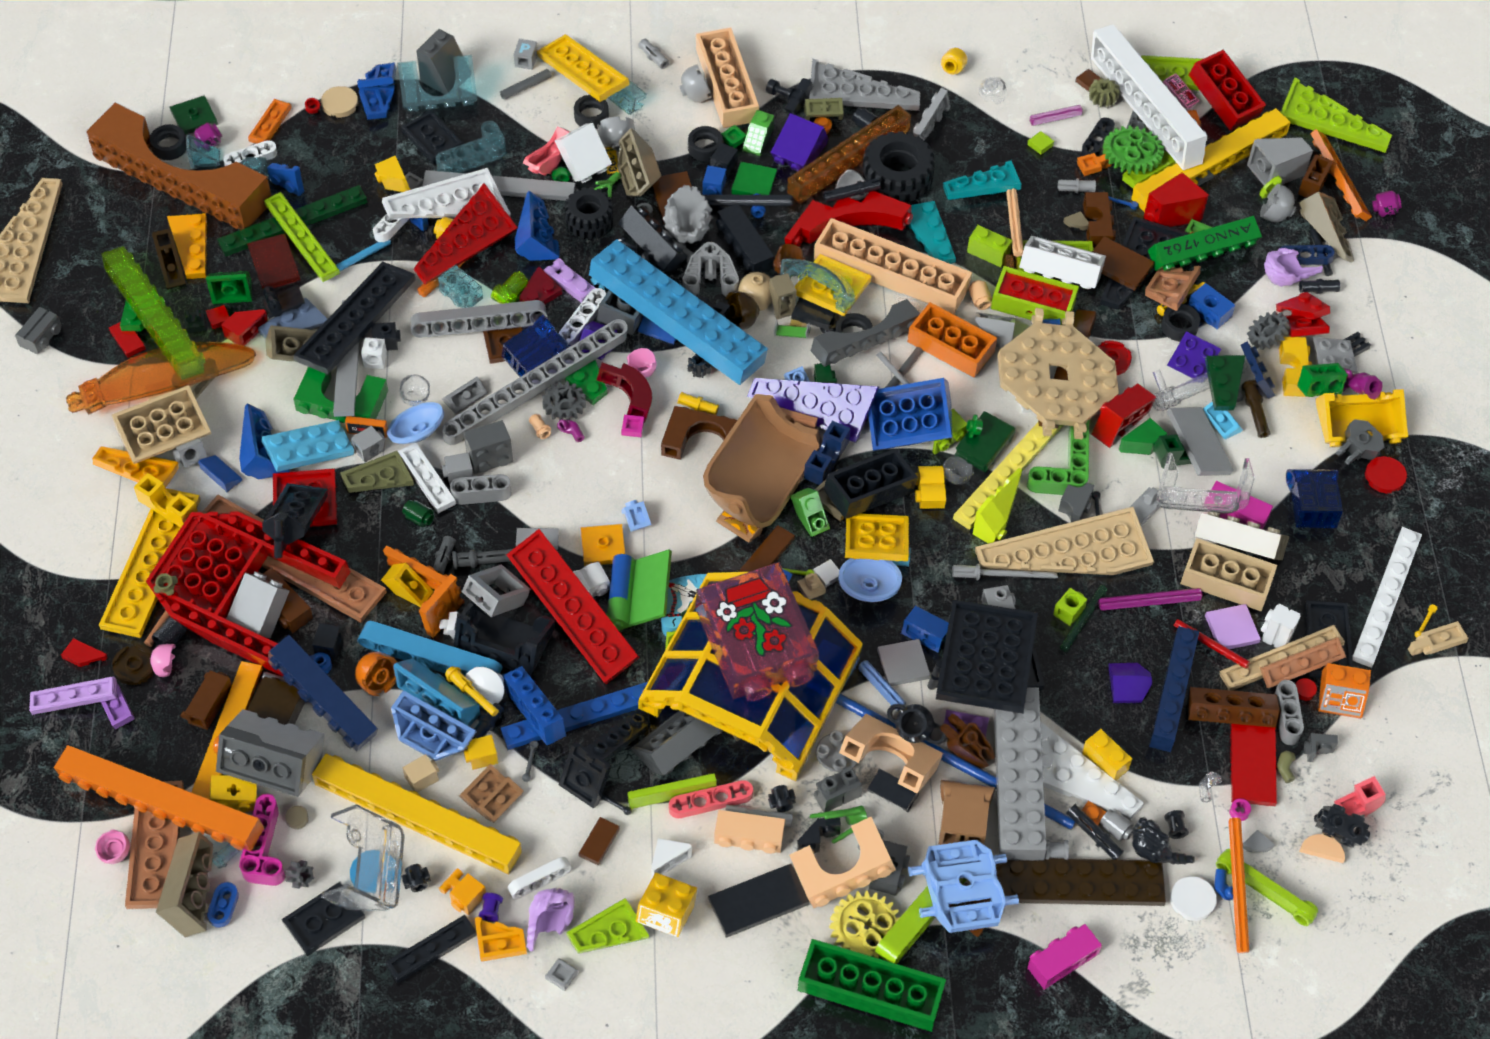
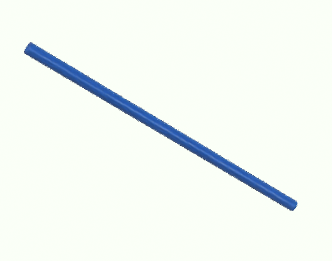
M809 676L806 677L803 686L829 699L833 689ZM839 694L836 704L860 717L868 714L896 729V724L889 719ZM926 740L922 741V743L942 752V761L988 786L996 787L995 776ZM1044 803L1046 817L1072 830L1075 822L1071 817Z

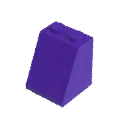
M790 113L771 154L776 163L780 165L787 164L797 172L804 171L807 173L828 143L829 138L823 126Z

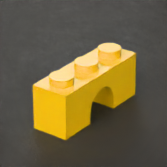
M1284 337L1285 340L1280 342L1278 348L1280 364H1288L1294 368L1285 369L1282 378L1283 395L1306 397L1297 384L1302 367L1304 365H1312V362L1308 359L1310 346L1307 345L1306 337Z
M149 473L134 486L139 502L179 527H182L191 512H198L194 501L181 493H178L175 497L166 490L164 483Z

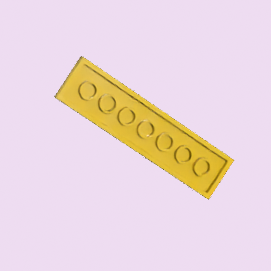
M166 488L174 497L178 493L194 501L198 508L201 501L200 495ZM152 509L148 513L99 623L101 630L141 638L158 600L146 583V580L181 527Z

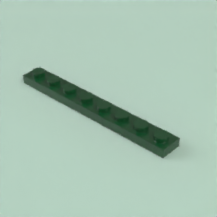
M358 185L297 208L295 211L305 225L308 226L368 202L363 190ZM275 217L217 240L225 257L287 233Z

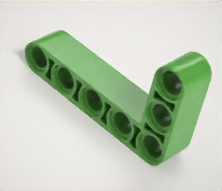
M1089 420L1086 423L1087 431L1086 433L1083 432L1082 440L1074 439V426H1069L1068 469L1041 466L1031 468L1027 481V488L1031 492L1063 495L1067 485L1082 487L1088 482Z

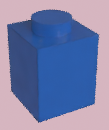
M707 166L703 179V195H722L726 183L725 168Z

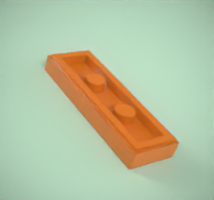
M274 99L248 136L249 142L258 144L263 141H270L291 110V104Z

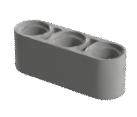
M504 474L456 478L450 484L451 494L456 504L460 505L504 501L511 496L510 479Z
M1282 680L1279 682L1274 693L1277 695L1279 705L1277 719L1279 735L1283 743L1295 745L1298 743L1304 730L1298 691L1292 681Z

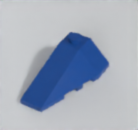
M528 191L526 194L515 237V251L530 261L558 259L560 257L559 243L553 239L554 229L547 222L549 215L545 203L531 191Z
M248 403L244 409L239 456L241 472L258 480L273 477V473L290 472L289 469L279 472L275 470L262 444V436L271 435L270 431L273 428L265 412Z

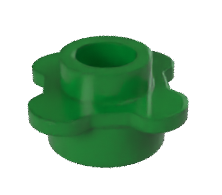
M974 414L972 420H968L966 425L969 438H973V435H980L983 428V421L978 419L976 414Z

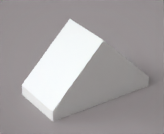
M658 838L651 867L652 877L655 872L663 875L691 858V845Z

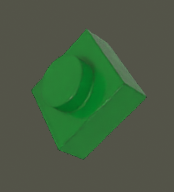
M736 125L721 133L723 141L730 147L736 148L745 142L746 134Z

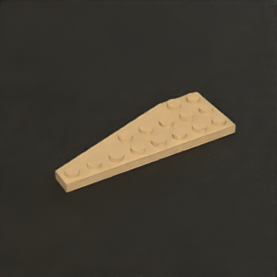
M42 178L30 193L31 197L26 204L23 203L20 207L18 215L13 216L0 234V302L29 303L62 188L61 179Z
M1134 507L975 548L981 569L1116 575L1150 566L1154 563Z

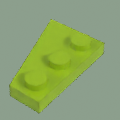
M626 898L566 932L568 939L578 954L649 939V934L644 926L636 922L637 915Z

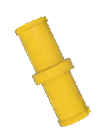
M684 392L680 393L677 404L687 406L696 411H705L713 415H717L719 410L718 404H713L703 400V397L699 396L697 398Z

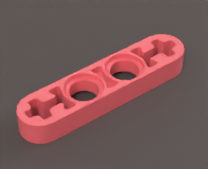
M741 780L678 795L670 800L669 813L678 819L726 808V805L735 806L743 804L752 799L753 786L750 782ZM741 788H744V791H747L746 795H743L740 792ZM731 790H733V794H735L734 798H732ZM723 792L727 794L728 798L725 801H718L716 795ZM697 798H704L707 802L704 806H697L694 801ZM689 800H690V805H691V808H690V809H689V804H687V801H689ZM676 804H680L682 810L678 811V809L675 808Z

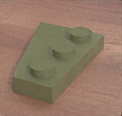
M398 451L340 473L349 493L414 485L413 479Z

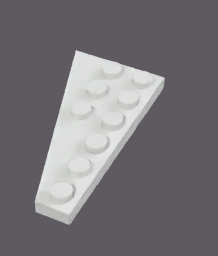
M488 168L382 198V204L389 218H455L479 190L481 185L485 183L509 217L511 215Z
M1041 722L1043 786L1068 797L1074 796L1081 799L1085 804L1089 800L1096 806L1103 808L1106 812L1109 809L1118 811L1128 820H1131L1143 807L1144 803Z

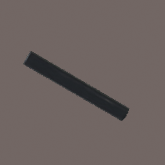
M1311 228L1310 233L1314 244L1323 245L1319 233L1315 228ZM1330 264L1322 265L1325 276H1331L1333 272Z

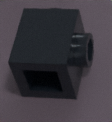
M395 322L376 323L371 326L372 338L385 339L387 351L398 350V342H401V332L396 330Z

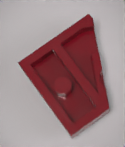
M538 267L519 298L520 302L540 300L546 305L563 293L562 288L541 267Z

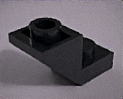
M840 817L831 819L817 818L798 839L797 851L810 845L814 854L819 853L820 836L830 838L840 835Z

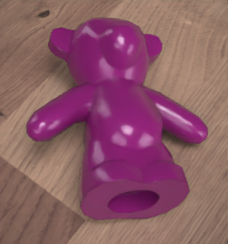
M1343 368L1348 375L1342 392L1351 388L1356 393L1367 394L1368 398L1374 400L1380 395L1383 385L1382 381L1375 375L1364 372L1353 373L1351 370Z

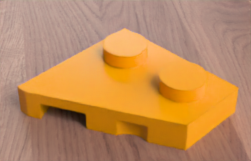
M475 917L481 962L527 954L523 929L513 926L507 927L499 922L494 924L483 921L480 917Z

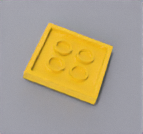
M819 254L795 285L796 296L845 316L871 282V275Z
M860 513L846 519L845 558L908 561L909 516Z

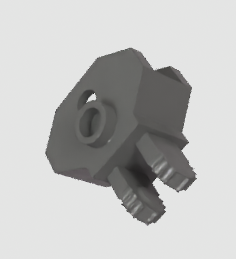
M1354 419L1345 431L1346 443L1337 450L1336 454L1341 456L1348 450L1352 455L1347 457L1345 461L1347 465L1360 458L1372 460L1378 457L1380 451L1384 448L1383 435L1368 421Z

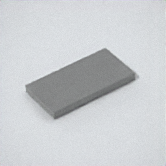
M1169 408L1167 414L1197 475H1231L1234 470L1203 408Z

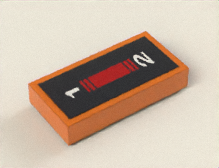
M346 416L345 425L348 434L357 435L372 426L376 431H380L384 438H387L388 427L386 420Z

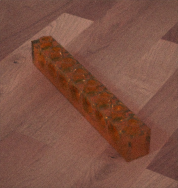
M897 105L788 178L787 193L792 195L801 204L838 179L845 171L851 170L862 163L865 149L873 139L877 140L878 136L882 134L887 135L888 132L898 133V131H902L904 134L910 130L911 115L901 106Z

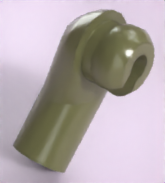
M1284 751L1280 754L1276 765L1285 783L1295 780L1290 766L1296 757L1293 752Z

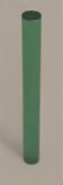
M1104 585L1099 586L1060 646L1062 651H1068L1098 605L1099 599L1107 591Z

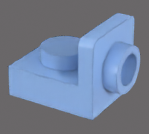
M637 500L625 503L626 507L621 511L622 514H625L631 532L651 525L644 501L638 503Z

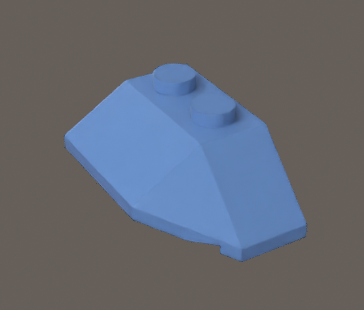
M404 690L391 707L398 740L423 755L426 754L427 757L434 761L465 750L476 734V730Z

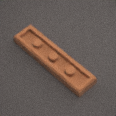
M1335 637L1262 666L1260 670L1266 687L1271 688L1278 685L1282 680H1291L1323 667L1327 663L1343 659L1346 655L1339 637Z

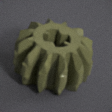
M1102 77L1099 80H1094L1089 87V100L1093 101V105L1098 104L1100 108L1102 106L1106 108L1110 105L1114 106L1120 96L1119 85L1115 83V80L1109 81V77L1106 80Z

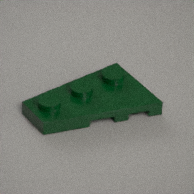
M1245 355L1206 356L1205 364L1214 411L1235 409Z

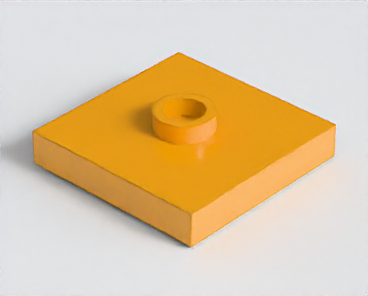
M622 524L581 527L584 566L594 562H599L601 565L612 564L615 555L625 554Z

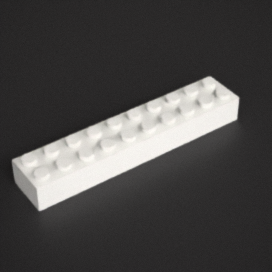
M1113 24L1094 30L1091 53L1092 61L1106 78L1109 77V81L1115 80V83L1119 85L1120 95L1148 129L1152 131L1153 135L1158 136L1157 140H1162V146H1164L1182 170L1203 164L1207 141L1206 132L1199 127L1196 120L1188 114L1186 108L1178 102L1177 98L1168 90V87L1161 82L1158 75L1150 69L1148 63H1145L1140 54L1131 46L1130 42L1124 38L1120 30Z

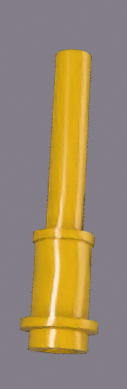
M451 666L445 673L448 682H453L462 692L466 691L491 716L494 717L498 714L499 710L472 686V681L461 673L459 667Z

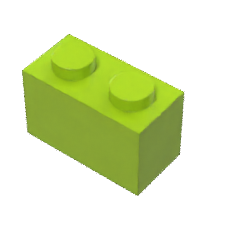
M978 225L969 237L967 252L1002 267L1010 255L1012 240Z

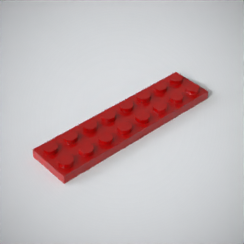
M540 529L506 554L605 684H608L640 658Z

